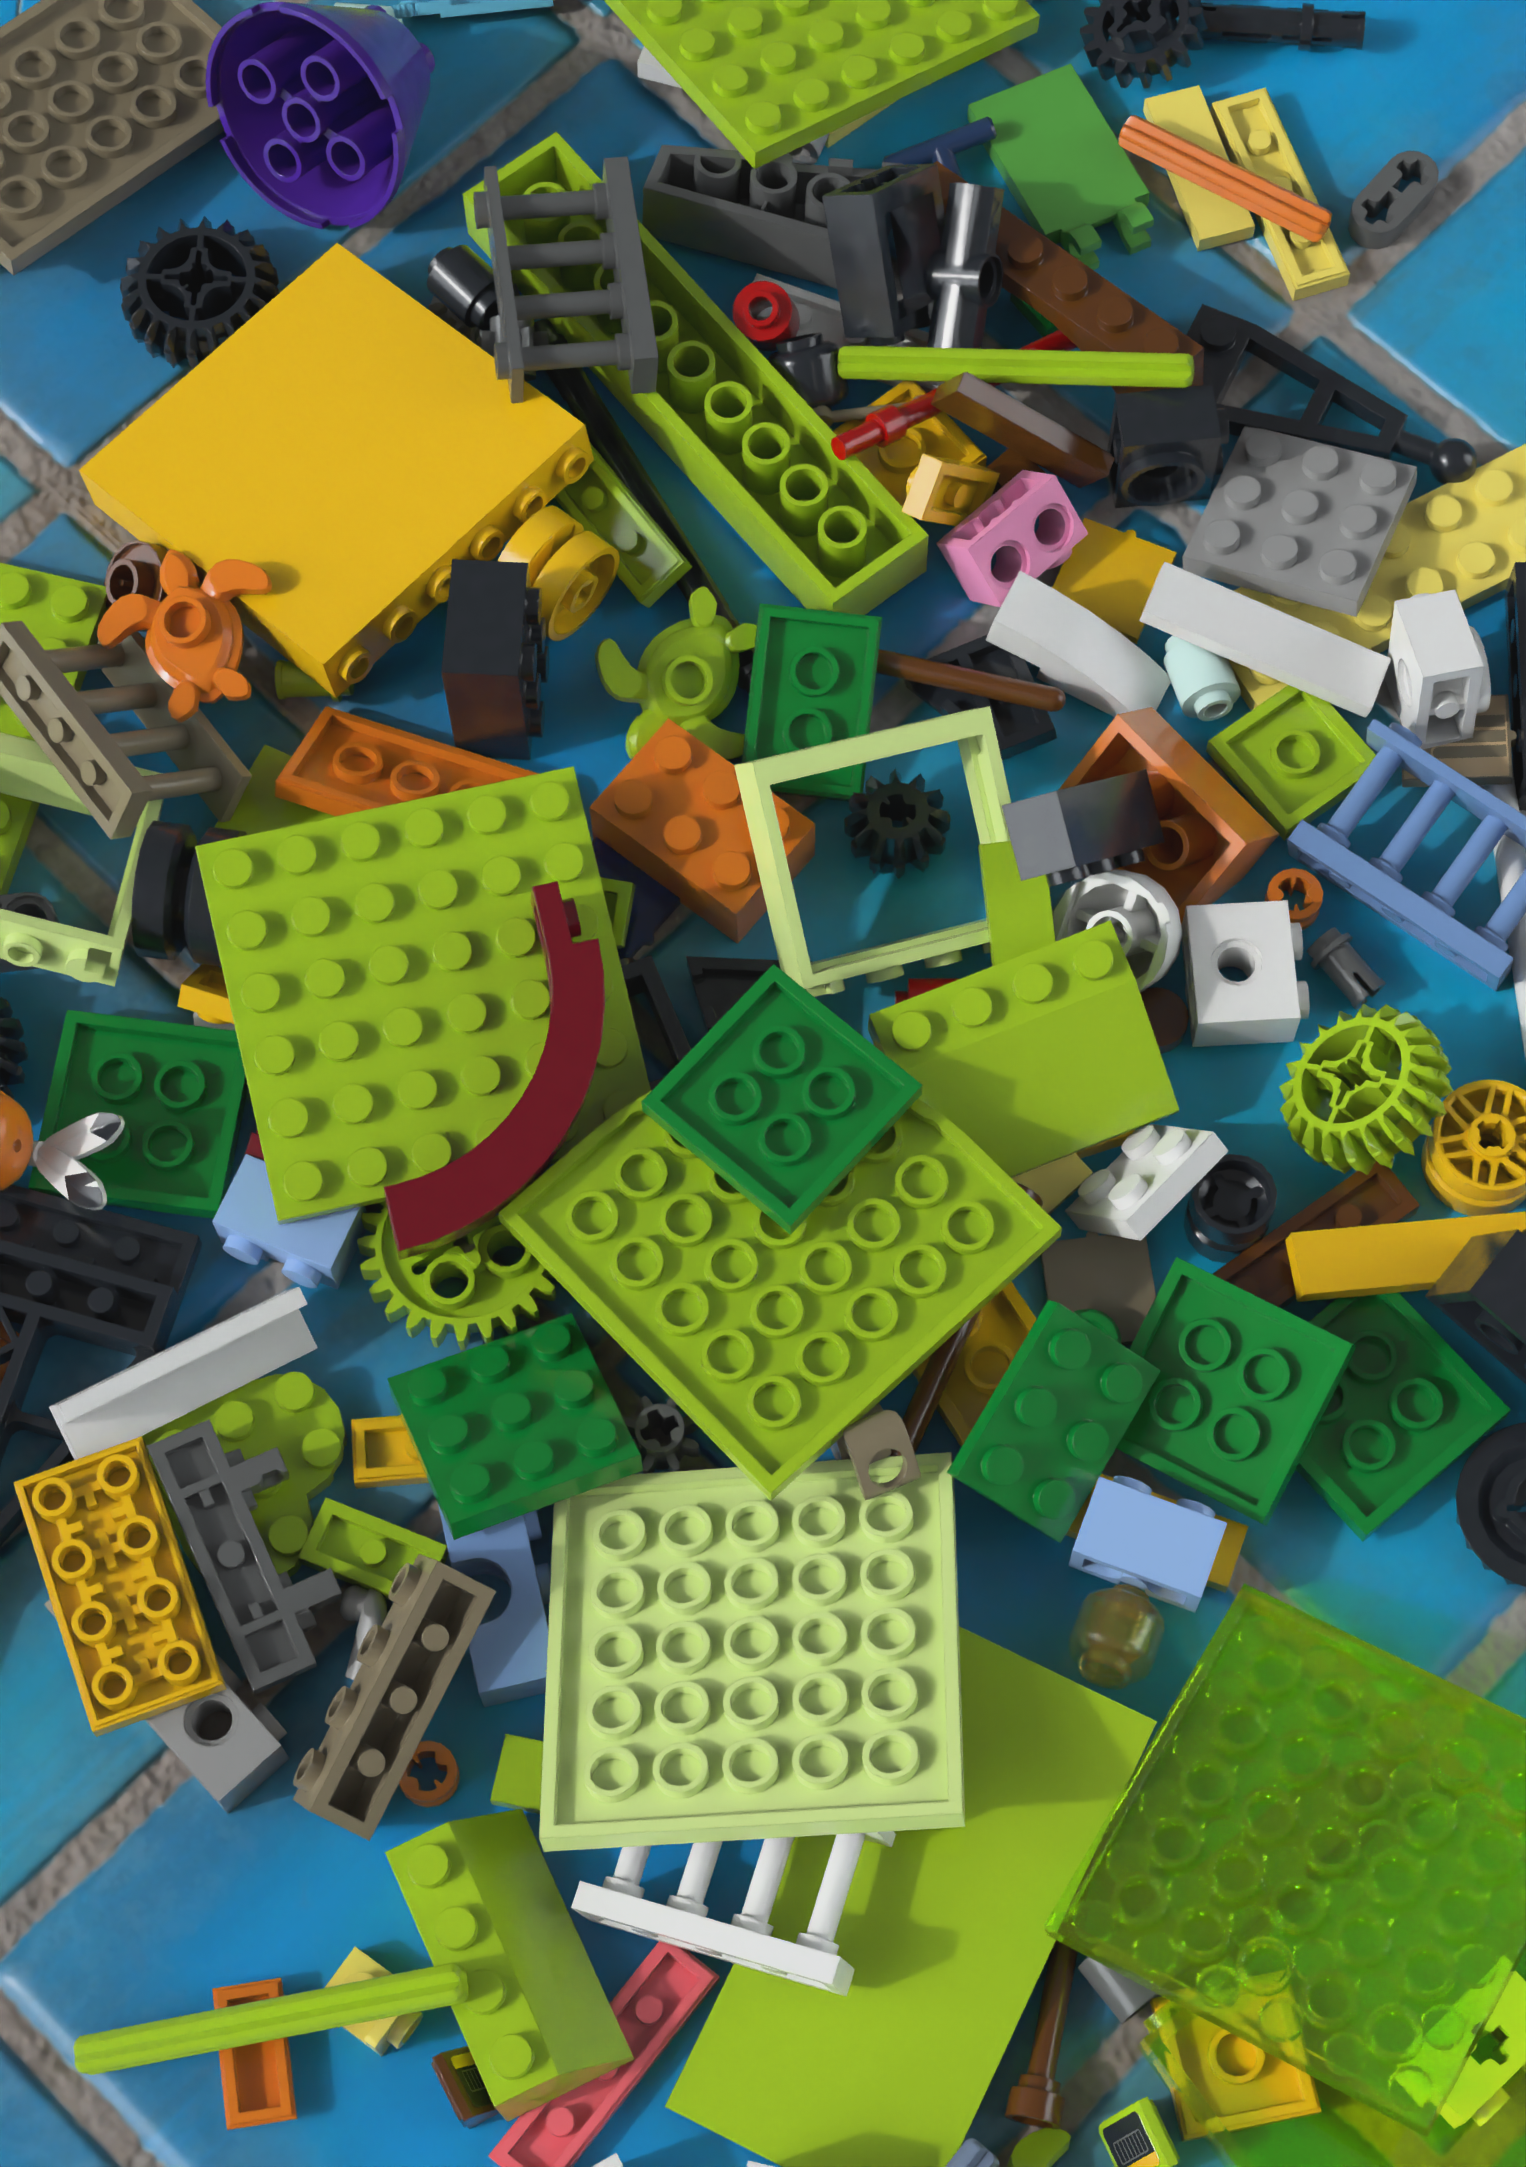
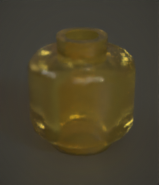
M1119 1584L1112 1588H1102L1093 1591L1087 1595L1079 1608L1068 1641L1069 1654L1078 1666V1671L1082 1677L1090 1683L1113 1690L1126 1688L1130 1684L1144 1680L1152 1671L1164 1636V1618L1157 1607L1150 1602L1149 1597L1142 1590L1134 1586Z

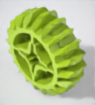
M1363 1004L1355 1018L1351 1014L1339 1011L1335 1026L1329 1028L1318 1024L1319 1037L1312 1044L1299 1042L1303 1053L1301 1060L1286 1063L1289 1075L1293 1079L1279 1086L1283 1098L1286 1100L1280 1111L1284 1115V1120L1289 1124L1287 1129L1291 1132L1292 1139L1302 1149H1305V1152L1317 1163L1321 1162L1324 1166L1329 1164L1334 1170H1339L1344 1174L1353 1167L1356 1171H1361L1368 1175L1376 1161L1380 1165L1392 1169L1394 1156L1401 1150L1404 1153L1414 1155L1412 1142L1419 1135L1434 1137L1431 1126L1428 1123L1431 1118L1447 1115L1444 1103L1440 1099L1453 1092L1450 1080L1446 1076L1452 1070V1067L1449 1064L1448 1057L1443 1053L1444 1049L1440 1046L1441 1041L1430 1029H1426V1026L1416 1016L1410 1015L1407 1011L1401 1014L1398 1009H1394L1387 1004L1379 1011ZM1401 1061H1402V1066H1401V1071H1400L1398 1068H1399V1065H1400V1063H1401Z

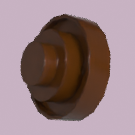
M135 540L125 543L114 554L107 568L104 582L107 594V609L120 597L130 593L141 594L160 602L167 597V593L164 592L160 583V567L168 552L164 546Z

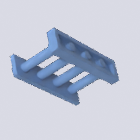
M1373 719L1367 727L1366 744L1376 751L1377 755L1327 824L1320 823L1315 828L1303 819L1299 822L1287 839L1288 855L1497 992L1511 972L1514 959L1506 953L1509 946L1505 941L1526 913V869L1485 927L1477 926L1472 931L1452 918L1456 913L1452 907L1503 835L1526 848V816L1421 749L1422 741L1406 727L1394 722L1387 727L1378 720ZM1400 767L1430 787L1379 858L1372 857L1367 862L1348 850L1351 843L1347 838L1394 772ZM1452 800L1481 819L1482 822L1431 893L1424 891L1420 897L1400 884L1403 879L1400 871Z

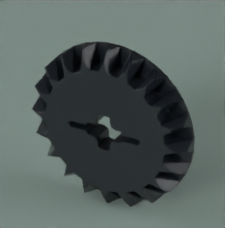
M1526 1422L1505 1427L1493 1433L1477 1446L1461 1470L1454 1497L1457 1505L1456 1523L1460 1525L1465 1536L1466 1548L1473 1550L1481 1560L1485 1570H1492L1503 1577L1507 1585L1518 1584L1526 1587V1512H1517L1526 1506Z

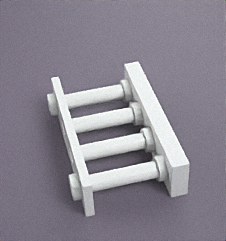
M894 1831L836 1834L806 1934H798L796 1944L771 1937L774 1927L768 1924L794 1837L764 1839L741 1915L734 1914L731 1924L706 1918L709 1908L703 1905L723 1841L693 1843L677 1895H669L666 1906L642 1899L645 1889L640 1887L639 1884L652 1847L651 1845L622 1847L613 1877L606 1876L602 1887L580 1881L571 1908L595 1923L847 1997L855 1969L840 1956H836L839 1945L833 1943L864 1840L892 1847L896 1834Z

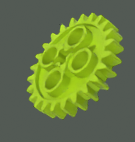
M386 1201L375 1203L379 1210L382 1211L381 1213H362L361 1219L364 1228L375 1234L357 1239L360 1253L373 1257L360 1264L363 1278L365 1280H378L369 1289L374 1303L391 1299L385 1308V1314L390 1323L400 1320L407 1314L409 1315L406 1322V1330L411 1338L416 1337L428 1326L430 1327L433 1347L439 1348L449 1332L455 1333L460 1350H466L471 1333L479 1332L484 1343L494 1341L493 1328L500 1325L507 1333H516L518 1329L515 1317L520 1313L536 1322L540 1319L539 1310L534 1301L536 1297L549 1301L556 1299L555 1287L546 1279L547 1277H554L503 1224H500L499 1214L469 1234L461 1237L469 1245L474 1244L475 1248L470 1252L464 1253L459 1246L454 1247V1242L456 1241L454 1240L432 1251L399 1260ZM506 1246H516L525 1252L522 1259L511 1266H500L491 1260L495 1252ZM417 1266H428L422 1274L416 1275L413 1273V1269ZM450 1277H458L468 1283L465 1291L453 1298H443L435 1293L438 1284Z

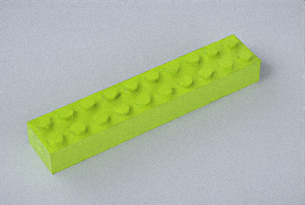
M557 131L497 171L500 196L592 190L593 184L602 183V180ZM483 180L463 193L468 234L491 259L487 228H476L473 194L474 192L484 191ZM594 214L504 221L507 246L600 239V233H607L606 220H595ZM637 219L659 357L656 392L632 394L628 370L618 371L617 365L589 367V369L805 608L860 615L867 614L926 572L929 535L910 515L901 512L903 507L855 455L845 460H840L835 456L831 447V440L837 435ZM602 264L511 270L512 283L517 284L518 290L524 296L605 290L608 283H615L613 269L603 270ZM609 314L548 318L558 334H562L568 344L615 340V334L622 333L621 320H610Z

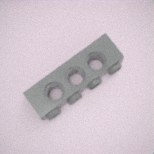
M49 1599L44 1605L56 1619L51 1600ZM216 1654L226 1690L144 1720L225 1812L229 1814L290 1758L278 1742L287 1734L285 1729L261 1703L252 1711L248 1709L234 1693L243 1683ZM218 1711L227 1712L232 1715V1725L225 1736L213 1741L200 1738V1725L208 1715Z

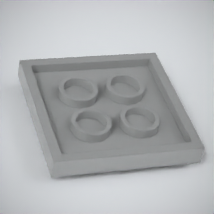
M1244 426L1182 556L1183 569L1208 579L1357 617L1416 485L1417 467L1266 429Z

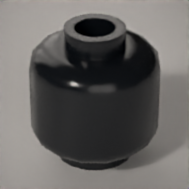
M820 332L795 336L775 343L777 352L771 354L767 360L812 409L818 406H826L832 411V406L840 404L847 398L849 394L847 379L839 377L837 359L840 348L837 344L823 341L822 333Z

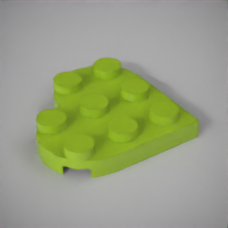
M301 1372L270 1375L253 1380L142 1435L146 1446L209 1419L224 1454L240 1449L246 1461L277 1447L289 1471V1479L260 1493L253 1494L258 1508L250 1511L277 1574L279 1575L287 1571L289 1577L298 1572L302 1565L298 1556L314 1524L310 1500L333 1482V1474L343 1460L344 1446H347L348 1440L339 1407L324 1388L313 1383L307 1375ZM152 1461L173 1528L188 1559L202 1576Z

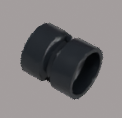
M1224 1155L1191 1189L1190 1199L1185 1210L1184 1229L1189 1243L1200 1255L1214 1262L1228 1263L1266 1236L1269 1223L1276 1208L1277 1189L1273 1177L1266 1168L1248 1156Z

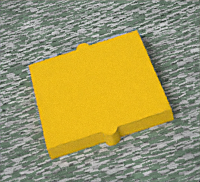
M1084 517L1082 523L1088 535L1071 548L1072 554L1063 563L1052 588L1088 609L1131 642L1137 644L1145 627V623L1139 620L1164 561L1173 565L1177 552L1136 537L1134 530L1130 529L1122 532Z

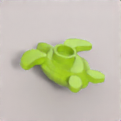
M705 586L697 588L690 596V618L677 622L656 635L645 648L637 670L629 664L616 642L611 638L602 640L597 647L595 653L596 668L607 693L623 702L639 703L642 713L637 715L631 723L626 734L625 749L630 759H633L668 718L726 760L736 759L743 755L745 734L721 729L714 725L711 720L723 712L735 694L739 678V653L755 648L757 625L742 623L733 629L726 618L716 615L717 602Z

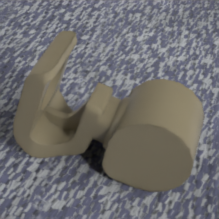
M879 1403L863 1418L844 1429L843 1436L830 1447L836 1460L851 1459L860 1490L865 1500L921 1478L914 1450L901 1417L895 1411L883 1410ZM891 1449L899 1451L903 1458L900 1473L893 1480L886 1483L872 1481L869 1477V1464L888 1457L891 1454Z

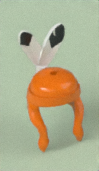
M0 1090V1191L19 1180L28 1166H35L69 1201L78 1207L101 1210L107 1203V1194L103 1183L78 1160L112 1144L124 1128L125 1122L123 1117L113 1113L99 1112L65 1127L45 1141L33 1140L31 1120L25 1109L17 1101Z

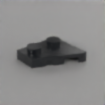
M987 635L928 658L933 661L1034 682L1026 661L986 641ZM903 679L910 691L942 716L990 706L1002 760L1057 739L1056 730L1048 711Z

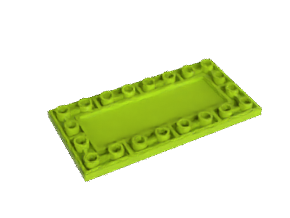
M959 1626L965 1827L894 1831L896 1835L892 1847L864 1840L833 1943L839 1945L836 1956H840L855 1969L847 1997L734 1963L665 2107L781 2167H945L960 2149L1157 1721ZM836 1835L794 1838L768 1920V1924L774 1927L771 1937L796 1944L798 1934H806Z

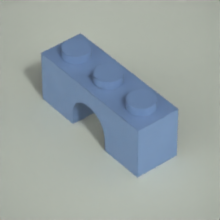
M439 1507L452 1568L468 1577L480 1574L498 1577L511 1588L510 1601L504 1612L496 1619L480 1624L469 1644L477 1688L484 1708L544 1694L546 1692L548 1621L544 1605L550 1603L551 1574L548 1562L539 1565L534 1563L530 1541L542 1538L537 1511L526 1513L454 1540Z

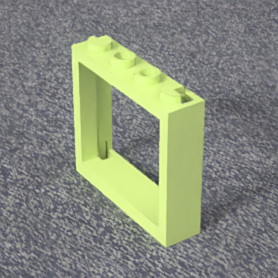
M990 706L965 710L734 765L780 968L814 997L844 991L843 979L862 974L866 975L867 983L881 982L903 976L902 964L924 959L926 968L953 964L963 960L961 949L982 944L984 953H991L987 918L810 962L770 785L957 740L980 844L1011 841L1002 805L1011 803Z
M0 732V793L91 815L36 741ZM135 767L141 776L163 774ZM164 799L148 801L136 825V832L108 935L0 909V959L7 960L21 967L33 966L69 975L82 982H98L115 987L131 928L134 878L140 848L153 820L159 821Z

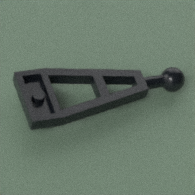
M1201 305L1186 335L1204 347L1203 385L1212 384L1216 408H1226L1229 420V434L1240 436L1244 426L1266 429L1388 460L1391 459L1394 452L1428 465L1433 477L1441 484L1463 482L1475 473L1478 463L1477 454L1472 445L1460 438H1448L1440 443H1436L1405 431L1408 415L1262 327L1207 305ZM1247 352L1314 390L1300 420L1221 404ZM1334 402L1381 431L1378 436L1325 426L1322 423Z

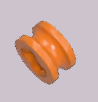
M1296 868L1282 870L1270 881L1264 901H1282L1284 897L1282 891L1288 890L1289 896H1292L1294 890L1305 895L1304 910H1299L1298 904H1295L1294 909L1289 910L1290 923L1299 922L1301 929L1305 930L1314 923L1319 915L1323 901L1321 883L1313 874L1306 870Z
M430 1740L421 1741L399 1785L406 1798L415 1805L426 1808L440 1806L449 1801L457 1791L460 1781L459 1767L451 1751L444 1745ZM433 1757L438 1769L447 1772L442 1784L438 1780H434L436 1786L434 1790L422 1791L418 1779L410 1777L411 1769L414 1765L422 1769L423 1766L420 1760Z

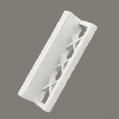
M300 1287L277 1294L49 1406L74 1460L138 1438L317 1349L318 1347L299 1308L307 1305Z

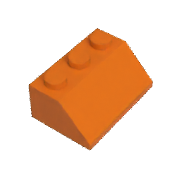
M1149 707L1117 714L1058 790L1144 769L1147 770L1165 842L1142 848L1145 861L1113 870H1126L1144 874L1164 887L1178 908L1182 925L1186 906L1213 904L1245 877L1279 836V833L1154 708Z

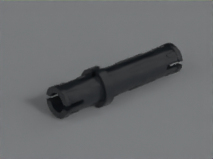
M1202 3L1203 12L1208 24V29L1200 32L1202 40L1284 43L1298 45V50L1310 51L1311 46H1336L1362 49L1365 11L1314 9V4L1302 3V8Z

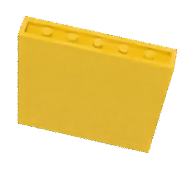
M336 243L82 466L79 472L94 504L140 541L162 545L168 551L170 549L179 551L191 559L197 569L200 580L198 583L199 587H201L208 571L217 562L226 559L250 562L265 570L272 583L270 592L263 595H238L229 601L236 608L241 622L337 698L351 684L358 683L364 679L370 672L373 664L396 643L406 640L414 631L417 623L439 603L448 601L452 559L491 561L501 551L503 544L533 514L545 508L568 484H573L582 478L589 465L594 461L584 423L525 380L523 402L511 403L508 379L497 380L494 357L343 246Z

